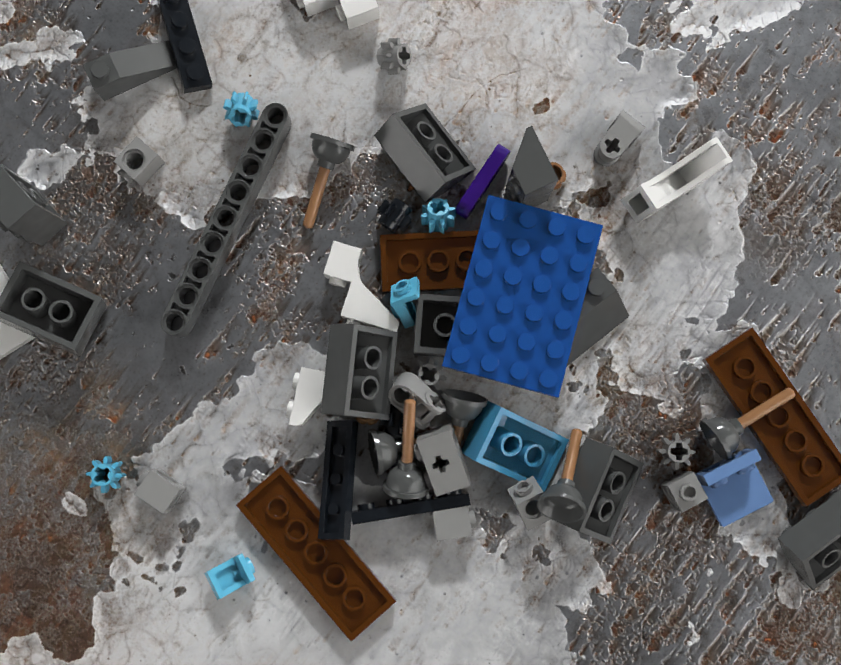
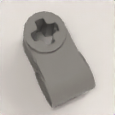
M622 110L595 148L594 158L596 162L606 167L614 165L626 149L630 148L642 133L645 126ZM608 147L612 148L613 151L611 153L606 151Z
M404 372L400 374L389 390V401L402 413H404V401L406 399L416 401L415 426L419 429H426L430 426V421L436 415H442L446 411L444 400L441 396L433 392L414 373Z

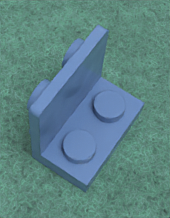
M745 448L733 454L732 458L728 461L723 459L695 473L709 498L707 501L720 526L725 527L773 502V498L755 465L756 462L762 460L757 449Z

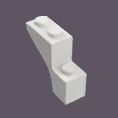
M296 0L299 9L304 7L308 17L335 7L340 22L345 21L349 30L380 18L376 0Z
M715 137L661 174L639 185L622 198L621 201L637 224L654 215L673 200L690 192L733 160L719 139Z
M333 241L323 274L329 279L328 283L340 288H345L346 284L350 285L341 313L342 318L347 320L346 324L366 325L398 332V320L361 281L360 263L363 256L362 249Z
M301 367L300 373H295L292 383V389L296 390L294 402L289 401L286 410V418L290 419L289 425H305L321 407L324 371Z

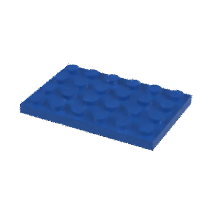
M488 195L442 367L559 398L603 225Z

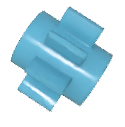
M234 91L231 100L226 99L223 106L227 110L225 119H230L235 127L245 125L250 127L252 119L258 120L260 112L257 109L258 99L253 100L247 91L238 94Z
M433 198L428 205H422L421 225H428L429 233L441 232L444 234L449 227L454 228L456 208L449 207L447 199Z
M105 456L103 464L99 460L92 461L94 468L91 472L86 473L87 476H91L92 483L90 488L101 486V493H108L110 485L114 489L121 488L118 481L127 475L121 472L122 461L112 463L111 456ZM104 469H109L110 471L107 474V477L109 478L107 480H104L103 478L106 474Z

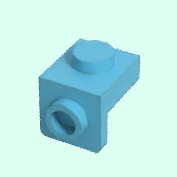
M417 277L408 280L403 279L391 285L390 308L395 318L400 319L404 328L416 325V307L412 300L420 297V282Z
M242 553L204 573L217 600L255 580L253 575L255 573L254 565Z

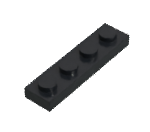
M157 0L184 94L212 89V80L188 0Z
M354 420L327 421L318 539L350 540L358 422Z
M458 489L438 497H433L432 492L424 497L408 502L398 498L386 500L387 505L375 507L374 502L358 504V510L352 511V523L355 525L471 505L469 493H462V489Z

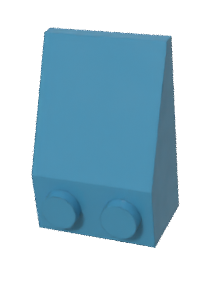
M487 401V406L483 407L482 412L476 418L461 450L464 455L518 481L534 476L543 492H545L569 439Z

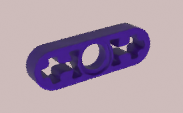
M501 144L495 147L456 207L458 215L466 220L468 219L511 153L510 150Z

